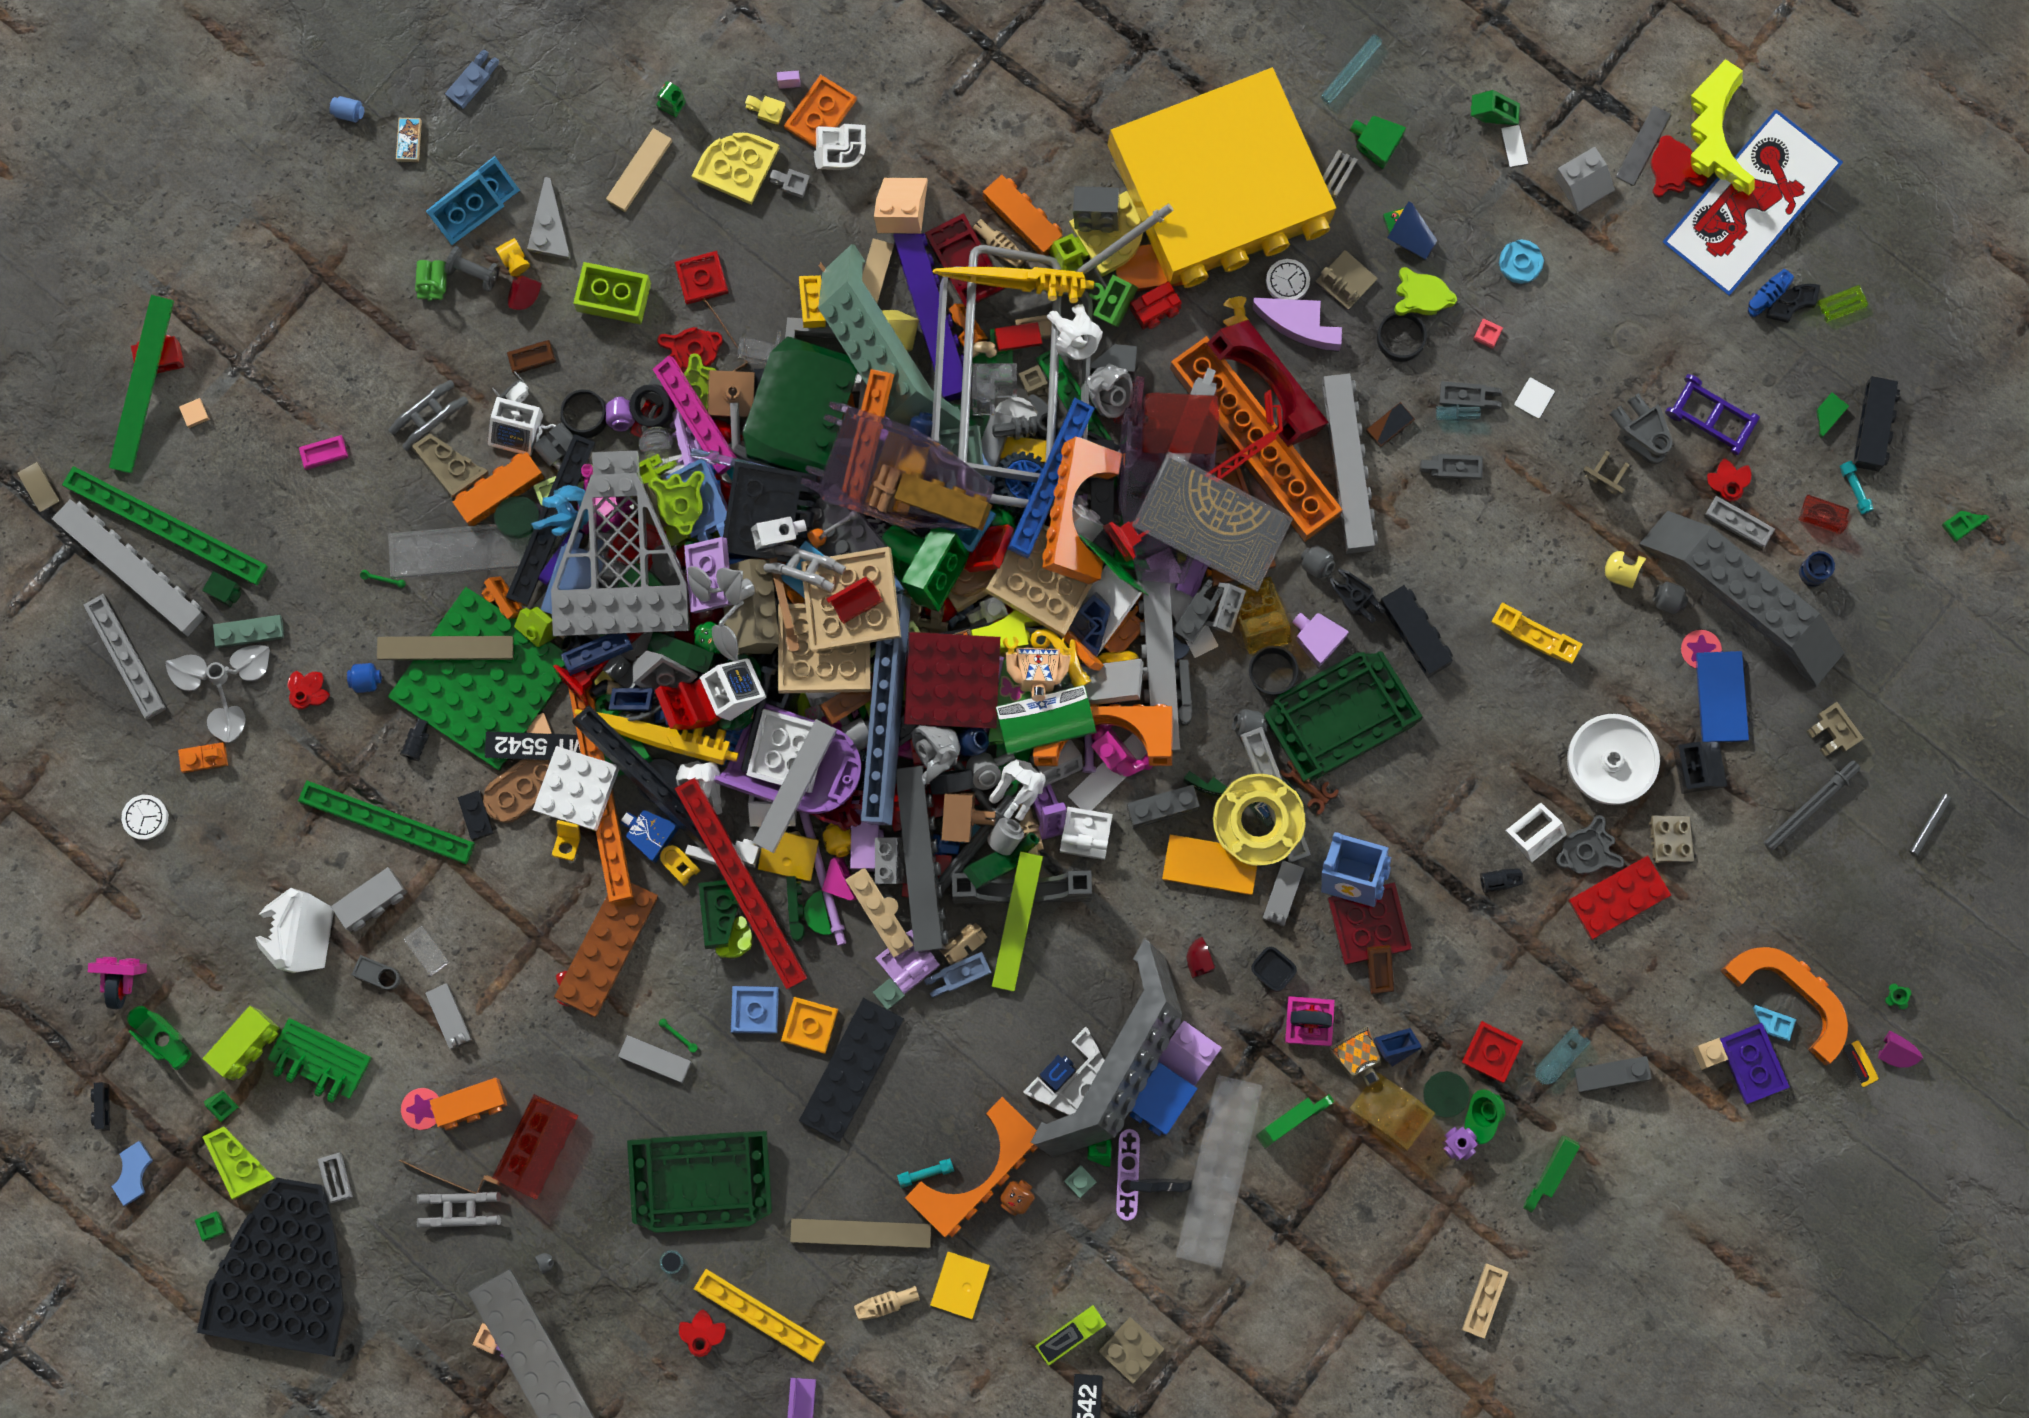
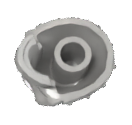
M1108 364L1106 367L1097 368L1092 376H1088L1089 397L1100 415L1110 419L1124 414L1132 403L1133 385L1127 370Z
M919 725L912 731V742L915 751L927 768V771L922 775L924 785L929 784L939 774L957 764L961 747L956 732L951 728Z

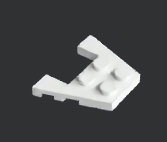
M1087 1027L1071 1043L1088 1060L1056 1093L1037 1077L1023 1091L1025 1095L1067 1115L1077 1111L1105 1061Z

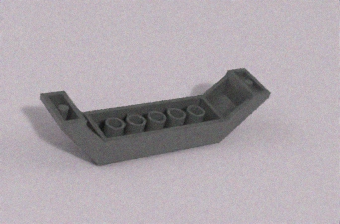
M1667 511L1640 542L1639 546L1651 556L1681 568L1782 649L1799 671L1798 674L1813 686L1817 687L1845 653L1817 610L1713 527Z
M1145 939L1133 958L1138 963L1144 991L1077 1111L1071 1115L1048 1124L1041 1122L1031 1140L1032 1144L1051 1157L1115 1138L1117 1133L1122 1130L1128 1113L1133 1110L1139 1093L1146 1087L1150 1073L1157 1067L1159 1057L1167 1049L1173 1032L1180 1026L1182 1012L1166 958Z

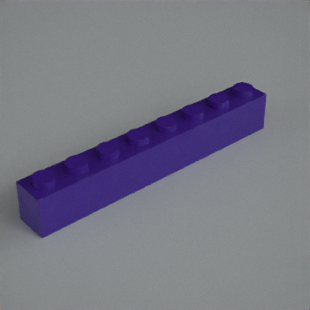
M925 233L893 234L894 244L935 372L939 291L937 287L940 286L939 277L937 274H933L931 269L934 266L931 253L927 254L925 246H928ZM947 314L945 319L941 394L943 399L950 402L960 399L962 396L964 357L963 354L958 355L957 347H960L957 335H952L950 327H953V322L950 314Z

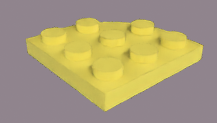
M733 133V135L723 139L719 138L704 151L692 174V179L752 205L780 147L774 142L750 133Z
M1127 191L1119 195V231L1105 233L1101 230L1082 232L1074 229V219L1069 221V225L1075 235L1079 237L1090 259L1142 223ZM1143 233L1095 267L1101 277L1126 264L1136 254L1142 241Z

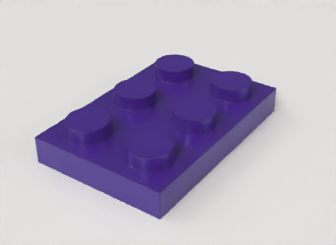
M1762 1023L1720 1039L1728 1057L1726 1061L1745 1105L1790 1088Z

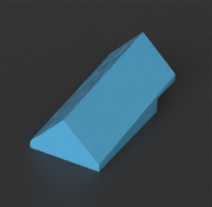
M494 156L427 209L426 212L450 244L453 245L504 207L503 203L519 192L520 189Z

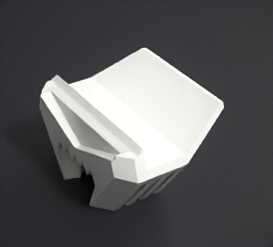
M293 888L288 889L266 905L259 913L263 918L272 916L275 920L271 922L274 927L270 931L273 934L268 936L271 940L262 936L255 937L258 948L279 970L297 973L325 968L334 914L333 909L330 905L307 892Z

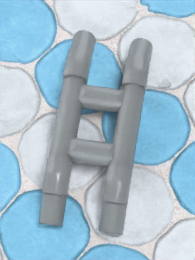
M793 545L776 546L775 548L777 555L792 557L786 566L779 562L766 563L764 565L765 572L784 574L806 581L830 593L833 591L835 584L825 580V578L815 574L820 565L841 575L846 569L844 565L828 556L808 552ZM801 559L811 562L805 572L795 569Z
M500 1192L417 1195V1204H443V1218H417V1227L500 1225L501 1217L499 1215L476 1216V1202L500 1201L501 1194ZM452 1203H466V1217H452Z

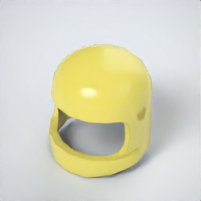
M1616 551L1607 560L1605 576L1613 583L1632 589L1646 558L1638 556L1636 563L1629 565L1623 562L1624 552Z

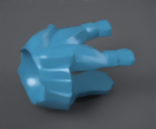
M567 485L554 490L553 496L543 498L542 505L548 508L556 507L558 514L531 523L533 528L540 530L548 526H559L552 529V533L556 536H561L571 531L578 512L569 501H577L580 509L585 494L584 489ZM587 509L579 529H582L589 521Z

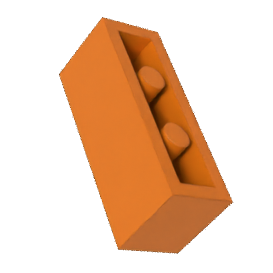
M497 1078L429 1100L437 1127L445 1128V1131L458 1127V1123L467 1120V1123L481 1119L480 1115L488 1112L489 1115L500 1113L503 1111L502 1108L507 1106L500 1080Z

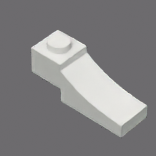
M751 840L737 841L734 846L745 865L755 868L761 850ZM687 845L685 852L687 857L717 866L708 848L702 850L700 847Z

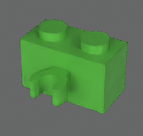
M1112 275L1106 289L1100 283H1094V286L1098 287L1100 292L1098 295L1089 293V297L1099 301L1093 315L1119 327L1138 287Z

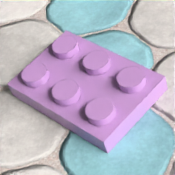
M719 537L685 545L690 612L699 613L732 605L723 594V591L710 593L711 599L707 602L696 598L689 584L687 570L690 566L702 569L711 580L710 587L719 588L716 578L717 571L720 568L730 569L727 538Z

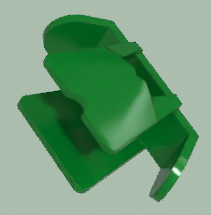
M137 1006L128 1013V1024L141 1035L132 1030L128 1032L147 1053L158 1061L165 1058L175 1070H179L188 1062L192 1055L191 1050L182 1042V1035L164 1017L144 1006ZM160 1032H166L169 1035L168 1044L162 1047L158 1046L155 1041L156 1036Z

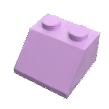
M1183 1021L1170 1039L1167 1049L1162 1052L1158 1062L1195 1086L1220 1052L1221 1047L1186 1021Z

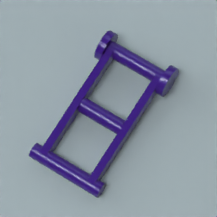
M1687 374L1684 379L1687 383L1673 408L1668 407L1665 414L1676 421H1681L1683 418L1732 447L1731 452L1739 455L1760 416L1755 413L1751 415L1745 413L1701 387L1702 381L1699 378ZM1693 390L1716 403L1705 423L1682 410ZM1723 409L1728 410L1747 422L1736 441L1713 428Z

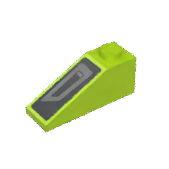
M1092 1305L1035 1347L1049 1366L1107 1324L1094 1305Z

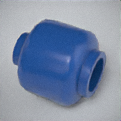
M373 663L354 664L351 670L347 671L348 687L352 688L355 693L374 692L378 684L382 682L381 671L376 670Z

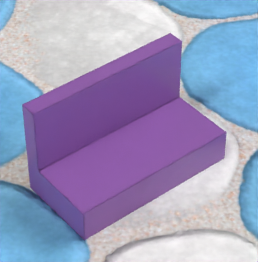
M791 1378L788 1418H813L816 1379Z

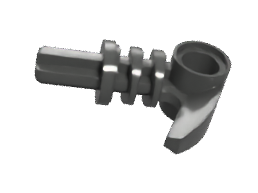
M1030 395L1028 398L1037 411V415L1029 417V420L1023 417L1019 421L1017 417H1013L1010 423L994 424L992 426L993 436H1013L1015 440H1018L1021 435L1026 438L1028 434L1032 437L1037 434L1040 437L1047 438V428L1043 427L1042 421H1047L1048 405L1038 396ZM1056 416V428H1057V426H1058V418H1057V416Z

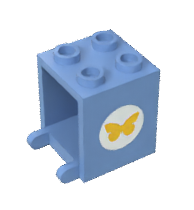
M1335 832L1327 858L1323 864L1321 892L1375 907L1377 899L1381 900L1383 896L1384 880H1388L1391 867H1389L1391 857L1388 856V847ZM1374 874L1373 881L1369 882L1370 875Z

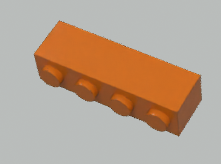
M1000 175L983 191V200L1037 254L1048 256L1053 242L1063 238L1061 228L1055 223L1051 224L1047 220L1048 217L1045 212L1040 208L1036 209L1031 204L1032 200L1025 193L1021 194L1016 189L1017 185L1012 179H1006L1003 175Z
M527 452L515 455L509 464L496 468L492 473L493 475L487 479L482 478L478 480L472 489L463 491L455 497L453 504L470 528L545 479Z

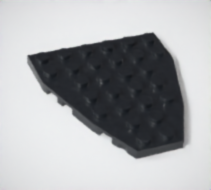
M276 1177L270 1185L269 1191L261 1197L260 1203L243 1221L229 1246L231 1248L224 1260H221L219 1263L218 1271L214 1278L210 1279L206 1287L197 1333L335 1357L344 1314V1302L337 1236L323 1185Z

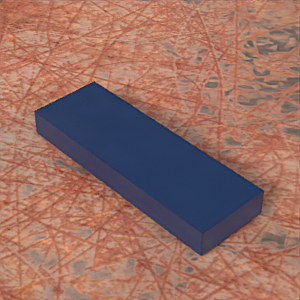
M626 633L607 634L565 652L561 656L571 676L628 652L633 647Z

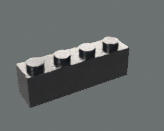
M1871 376L1866 383L1853 464L1857 468L1879 472L1884 465L1887 466L1890 453L1887 452V446L1891 444L1893 438V431H1890L1891 423L1895 422L1897 411L1894 410V404L1898 402L1900 396V389H1897L1898 381Z
M1405 585L1381 598L1379 603L1385 608L1387 617L1428 679L1448 667L1453 661L1451 658L1453 654L1447 645L1443 646L1439 640L1441 636L1436 627L1430 626L1427 621L1429 617L1422 607L1419 608L1415 601L1417 599L1411 589L1407 590Z

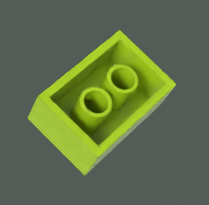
M583 262L573 304L577 312L641 325L651 281L646 274Z
M249 1006L202 1059L222 1077L233 1081L236 1078L239 1079L247 1071L246 1066L261 1056L263 1053L262 1048L267 1043L271 1044L277 1038V1032L280 1027L261 1010Z

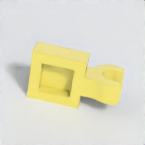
M748 95L745 102L747 109L759 112L758 119L779 125L786 106L785 102L767 96L764 97L762 102L756 97Z

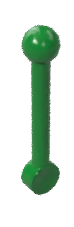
M362 570L360 573V577L364 580L371 578L395 584L399 588H403L406 585L403 579L397 581L370 574L367 570Z
M666 1019L659 1020V1026L665 1027L688 1046L690 1052L694 1053L698 1050L696 1044H691L668 1025Z

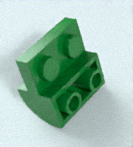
M893 525L884 533L882 539L891 548L894 575L901 582L903 574L908 570L915 554L919 551L925 539L897 525Z

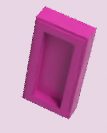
M342 435L299 447L305 470L349 458Z

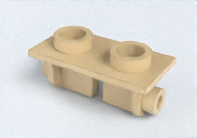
M977 923L964 927L961 930L962 934L955 939L951 938L948 940V944H945L946 950H940L950 965L960 962L969 955L964 949L967 945L973 952L985 943L984 940L987 936Z

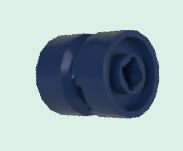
M1824 551L1813 552L1799 568L1801 580L1808 586L1816 587L1822 585L1835 570L1834 559Z

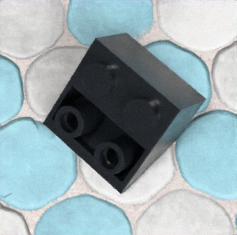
M1700 741L1680 744L1673 750L1682 794L1727 787L1719 742Z

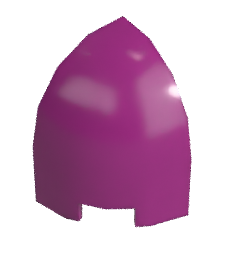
M1890 1030L1884 1038L1887 1044L1882 1051L1879 1050L1878 1059L1899 1068L1913 1066L1923 1059L1921 1052L1912 1043Z

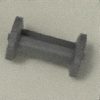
M455 246L446 260L445 273L451 275L458 269L483 280V290L489 292L497 281L500 265L493 263L489 269L462 258V249Z

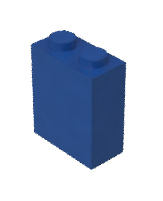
M1159 1062L1147 1079L1146 1087L1135 1100V1106L1130 1111L1129 1116L1138 1123H1141L1142 1120L1150 1125L1148 1129L1155 1135L1160 1137L1163 1134L1166 1136L1198 1088Z

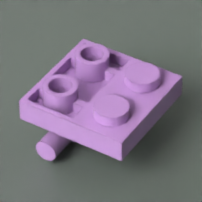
M912 930L906 933L913 944L911 948L893 958L887 948L875 958L903 994H906L940 966L930 951L923 953L915 952Z

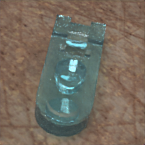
M1573 1026L1537 1065L1535 1077L1538 1082L1545 1085L1555 1082L1591 1041L1587 1037L1583 1038L1578 1033L1579 1030ZM1571 1039L1577 1044L1574 1050L1567 1044Z

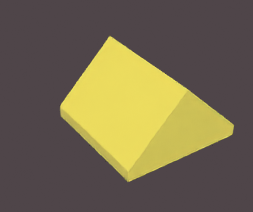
M881 310L907 352H910L913 349L919 319L898 310Z

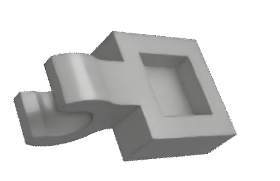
M789 169L787 174L772 170L770 182L776 185H783L782 191L803 198L810 176Z
M992 596L978 602L981 609L966 614L969 623H974L982 618H985L986 622L990 623L1007 616L1008 612L1004 603Z

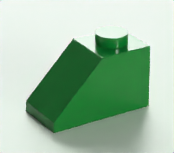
M1495 90L1472 95V117L1484 123L1519 124L1520 103Z

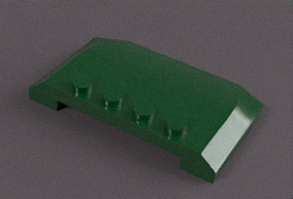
M789 336L777 345L769 354L743 430L746 458L784 470L819 475L822 482L858 375V371L849 356Z
M1382 651L1365 654V652L1355 653L1286 692L1279 694L1269 711L1264 715V719L1267 721L1304 784L1317 780L1407 731L1423 718Z
M743 1131L627 1140L632 1223L639 1224L656 1233L747 1227L772 1213L767 1131Z

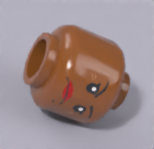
M1020 1180V1182L1010 1181L1000 1196L1002 1208L1014 1216L1026 1213L1035 1199L1031 1191L1033 1187L1024 1180Z

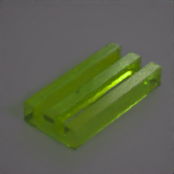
M1860 285L1823 298L1817 302L1822 308L1821 312L1825 315L1824 319L1826 322L1868 306ZM1856 292L1858 294L1855 297L1849 298L1847 300L1836 303L1829 307H1827L1826 305L1827 303L1843 298ZM1861 300V303L1830 314V311Z

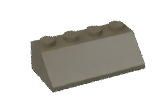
M748 559L729 565L731 570L743 571V579H749L755 588V594L744 599V604L739 606L725 622V626H728L736 636L738 653L772 654L779 645L773 576L771 572L764 571V565L770 563L769 560ZM734 605L723 607L724 616Z

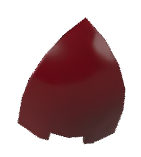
M523 275L514 276L508 296L509 308L522 310L530 307L538 297L542 283Z
M1203 937L1196 939L1188 948L1186 956L1192 979L1215 970Z

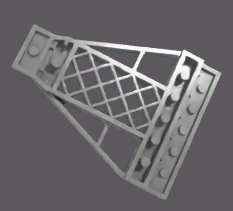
M639 451L592 452L593 475L590 477L551 589L553 636L690 631L688 583L640 476ZM613 497H625L618 506L612 500L609 499ZM632 497H638V503ZM596 498H603V499L596 505ZM606 500L615 508L607 518L598 510ZM628 500L638 507L630 516L620 509ZM646 507L663 541L665 550H647ZM587 509L589 514L590 550L588 553L571 554ZM618 511L627 519L619 529L610 521ZM596 513L604 519L598 528ZM637 513L639 526L632 520ZM629 522L638 529L631 539L621 532ZM607 523L616 530L609 540L599 533ZM618 534L627 541V544L620 551L611 544ZM597 536H599L605 542V544L599 549V551ZM638 536L640 548L633 543ZM630 545L639 552L632 562L623 555V552ZM607 546L617 553L609 563L600 556ZM668 554L679 577L680 585L649 586L648 555ZM619 557L629 564L621 574L612 567V564ZM569 558H590L591 587L589 589H559ZM598 558L606 565L600 573ZM639 559L641 571L634 565ZM631 567L640 575L633 584L623 577ZM608 569H611L618 576L610 586L601 578ZM620 579L629 586L613 588ZM599 581H600L606 588H599ZM641 581V587H636L637 584Z

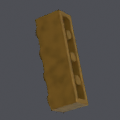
M911 471L910 475L903 473L894 499L983 531L992 507L991 504L986 502V497L974 494L973 497L965 494L966 490L953 486L951 490L944 487V482L932 479L931 482L923 480L924 475Z

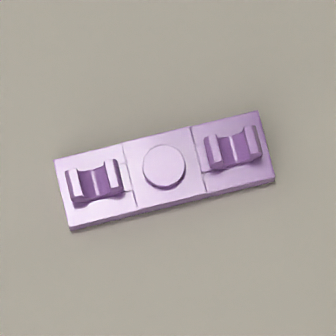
M677 409L672 413L674 421L671 422L670 427L676 429L672 436L677 438L678 446L682 453L678 463L683 464L685 467L702 458L703 454L700 444Z

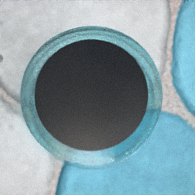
M666 1251L660 1258V1267L668 1274H676L683 1268V1257L677 1251Z

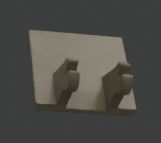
M1606 450L1594 470L1585 466L1583 470L1587 473L1585 477L1594 483H1597L1598 480L1606 484L1604 489L1614 495L1617 492L1622 494L1625 489L1617 484L1630 464L1625 462L1614 482L1598 473L1610 454Z

